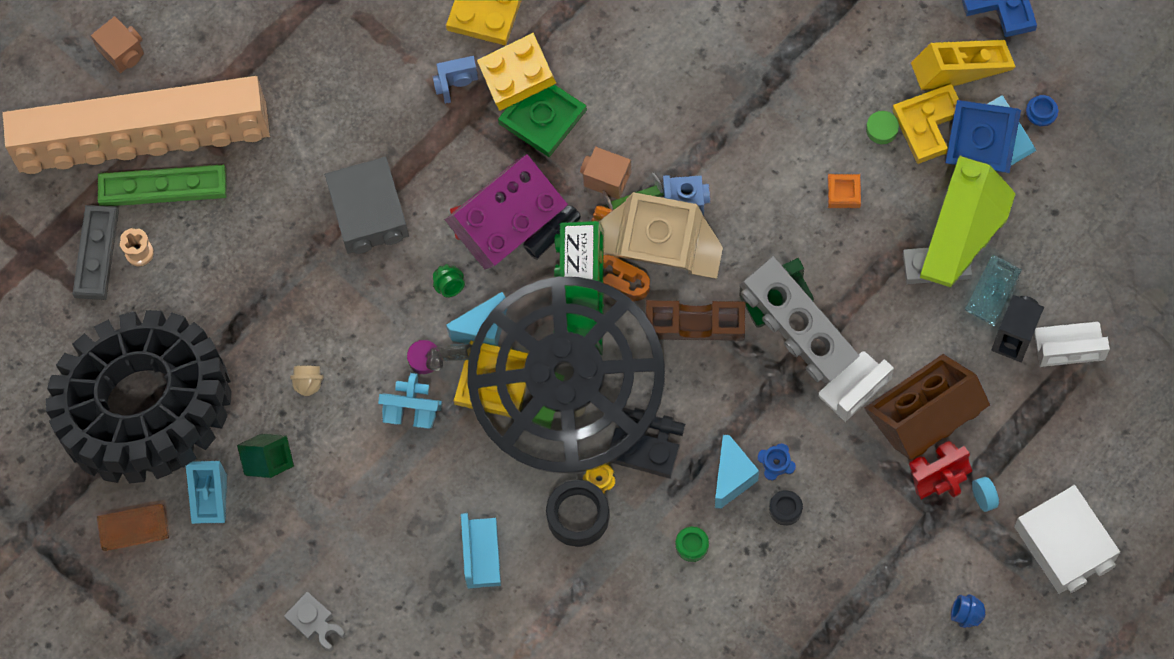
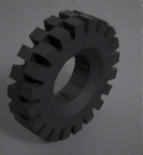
M146 310L143 323H141L136 312L119 315L120 329L116 331L109 319L94 326L100 339L94 342L85 333L72 344L79 356L76 357L64 352L56 364L61 375H51L47 390L52 397L46 398V412L51 419L49 423L55 435L74 463L77 462L83 471L93 477L99 472L104 481L118 483L122 474H124L129 484L142 483L146 480L147 469H151L155 478L159 479L172 474L169 461L174 458L184 468L197 459L191 446L195 444L206 450L216 439L210 427L222 429L228 416L224 406L231 405L232 391L228 385L231 381L227 368L211 338H208L205 331L195 322L189 325L186 317L171 313L166 320L163 312L157 310ZM147 370L165 374L166 390L158 402L149 409L127 416L118 413L113 414L108 411L110 410L107 403L109 395L114 387L125 377Z

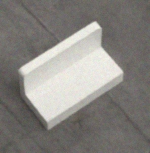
M1099 322L1036 328L1034 332L1040 367L1103 361L1110 350L1108 337H1102Z
M861 352L860 356L819 392V398L846 422L892 379L894 368L885 359L878 364L866 352Z

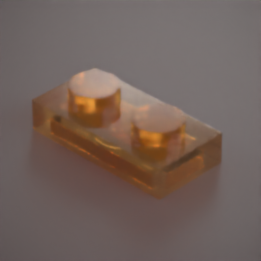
M163 504L97 516L100 543L103 551L169 539Z

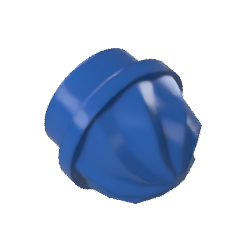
M971 594L967 596L958 595L951 610V620L958 622V625L963 628L978 626L986 615L984 604Z

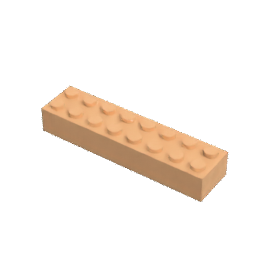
M257 76L3 112L5 148L18 171L27 174L39 173L42 169L49 168L69 169L73 165L84 163L98 165L102 164L105 160L111 159L131 160L136 156L146 154L161 156L168 151L174 150L194 151L199 147L209 145L223 147L237 141L257 142L264 137H270L266 101Z

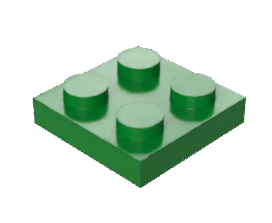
M554 84L507 107L498 118V123L550 158L585 114L587 105Z

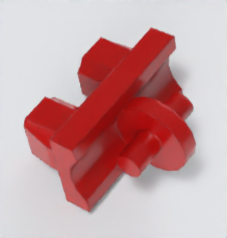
M947 441L937 448L936 456L938 460L929 464L925 457H918L909 463L915 491L921 500L934 492L940 495L948 491L952 497L961 494L959 484L966 481V475L972 472V467L969 463L970 453L965 446L958 449L952 442Z

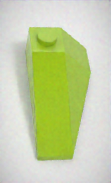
M959 156L920 278L952 287L970 266L979 251L987 246L991 237L1007 222L1016 193L991 165Z

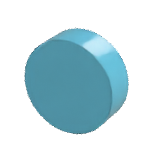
M987 477L974 480L972 482V490L979 507L984 512L997 508L999 497L992 481Z

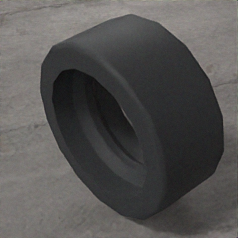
M577 479L564 482L554 489L548 498L546 506L549 529L554 537L565 545L575 547L591 545L600 539L608 528L610 512L607 498L599 487L589 481ZM574 495H583L594 502L598 514L592 527L581 532L570 531L563 527L559 521L558 511L559 506L566 498Z

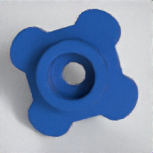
M781 443L767 450H761L758 453V461L763 464L765 468L764 476L768 480L773 481L779 475L785 473L792 474L795 471L796 465L790 460L789 448L785 444ZM775 459L780 461L778 465L773 463Z

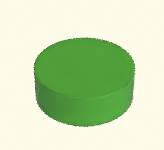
M878 111L869 117L866 132L869 139L873 142L888 144L896 138L899 123L892 113Z

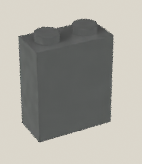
M386 157L324 174L347 254L353 252L355 254L365 253L374 246L384 243L386 245L397 244L403 238L409 237Z

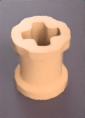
M133 228L124 231L120 237V247L125 253L127 261L134 266L148 264L153 258L154 251L146 233L141 229Z

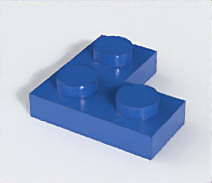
M962 0L966 16L997 10L1005 37L1036 31L1037 23L1029 0Z

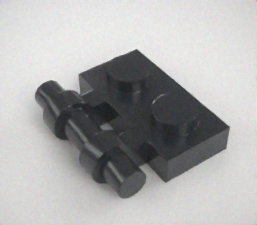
M637 407L634 410L628 408L622 410L636 424H638L645 413L644 409ZM664 415L663 418L656 416L649 428L659 430L658 438L644 435L627 453L611 463L671 479L680 444L669 442L668 439L670 433L683 436L686 424L674 421V417ZM616 428L610 449L619 444L629 434L623 429Z

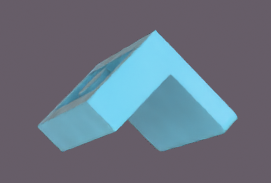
M468 513L461 514L464 574L467 588L501 586L496 518L469 520Z

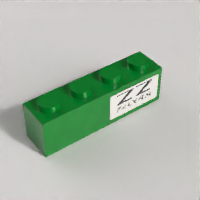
M599 221L560 223V234L555 235L556 253H560V265H555L554 276L582 277L603 283L604 230ZM565 286L566 304L586 306L603 314L604 293L581 286ZM567 314L568 332L576 333L583 337L597 323L585 316ZM603 337L595 345L600 355H603Z

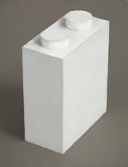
M1075 485L1020 516L1014 526L1058 594L1067 589L1070 593H1073L1087 584L1086 578L1092 574L1097 573L1101 576L1109 572L1116 566L1114 561H1116L1120 554L1119 549Z

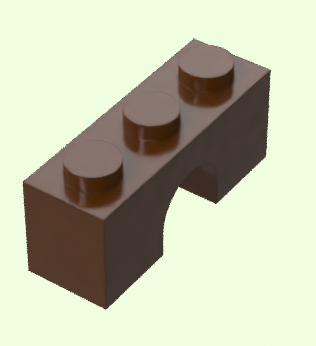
M646 300V317L654 327L659 340L744 341L745 302L712 301L710 305L690 306L680 304L679 301Z

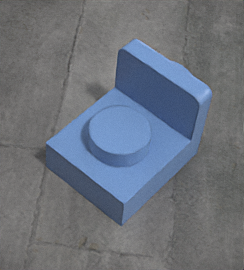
M474 56L437 63L438 75L433 76L436 94H443L445 104L450 103L448 86L462 87L478 80Z

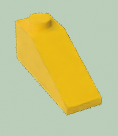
M1005 40L930 43L911 62L921 90L938 89L951 83L954 87L1008 72L1016 67Z

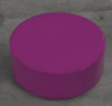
M419 340L409 347L407 360L414 372L429 374L439 366L440 353L438 347L433 342Z

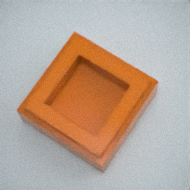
M828 174V208H860V174Z

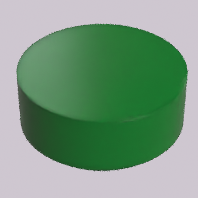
M691 526L682 529L676 537V552L683 560L688 562L701 560L709 549L707 534L698 527Z

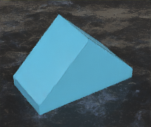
M503 292L446 324L450 339L464 344H470V340L474 341L479 328L490 312L506 298ZM493 323L483 343L498 346L502 329Z
M723 435L715 508H723L755 484L759 478V470L730 435Z
M192 461L186 466L191 523H225L227 474L221 462Z

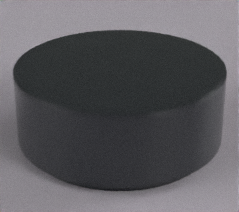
M783 490L777 492L771 498L769 513L776 523L788 526L800 519L803 503L796 493Z

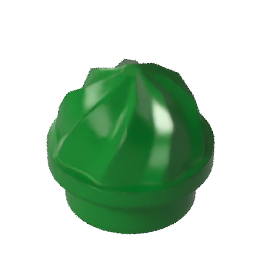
M448 264L439 266L433 273V287L437 293L442 294L446 298L454 297L465 286L464 274L456 266H449Z

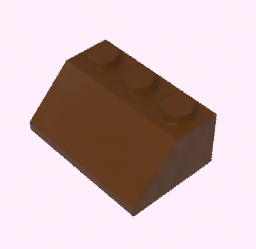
M942 354L864 408L894 449L912 460L924 454L929 447L942 438L950 436L955 429L968 420L979 416L981 411L990 406V403L977 375Z

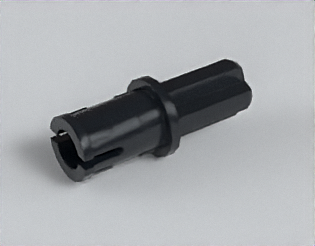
M566 206L549 223L544 224L538 233L523 244L525 250L531 257L538 260L555 243V235L560 234V223L578 222L581 218L580 213L575 207Z

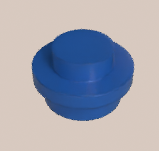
M1039 95L1028 102L1026 115L1034 125L1048 126L1056 120L1058 106L1051 97Z

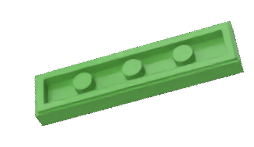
M225 165L98 174L99 206L227 198Z

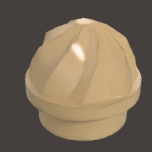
M294 366V375L290 376V380H292L295 391L303 396H310L320 389L323 375H320V366Z

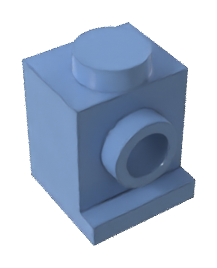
M670 175L663 176L664 198L697 204L702 215H704V204L710 203L709 184H702V176L670 178Z

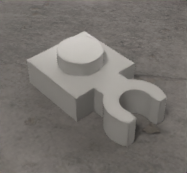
M306 592L284 615L285 619L309 641L317 634L322 647L329 652L333 650V647L327 642L328 635L336 633L342 639L346 637L339 625L327 623L333 617L332 613L309 592Z

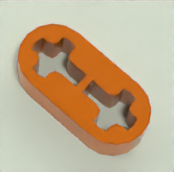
M604 255V269L611 265L613 273L619 277L608 273L606 277H603V283L614 287L632 301H640L646 298L650 291V279L647 273L614 256ZM624 279L633 283L639 279L643 288L637 287L632 291L630 290V283Z

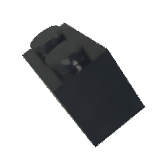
M1013 294L991 351L1022 363L1044 306L1039 305L1031 297H1019Z

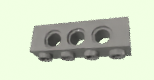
M774 256L739 284L743 289L741 295L744 300L753 308L757 305L765 315L762 317L765 324L773 332L778 330L786 339L784 342L785 347L793 356L798 357L800 355L808 364L805 367L806 371L815 381L819 382L822 380L824 384L831 382L860 356ZM770 289H776L782 294L783 301L780 306H774L768 301L767 295ZM792 314H798L803 318L804 327L801 331H795L791 328L789 318ZM813 339H820L824 342L826 350L823 356H817L812 352L811 342Z

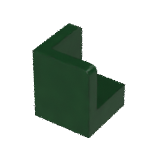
M259 434L237 445L245 476L272 478L294 467L287 435Z

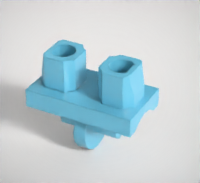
M410 373L408 382L396 381L395 390L407 392L406 396L386 393L379 394L378 404H383L382 415L384 423L402 424L404 407L415 409L413 426L432 428L436 411H441L442 401L416 398L417 393L428 395L429 385L419 384L418 374Z

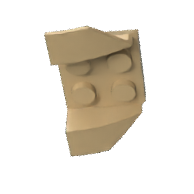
M633 192L624 203L599 221L604 230V255H611L618 259L622 257L688 270V274L717 279L723 247L703 217L697 204Z

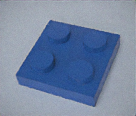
M957 100L945 163L956 165L959 156L991 165L996 172L1010 173L1021 110Z

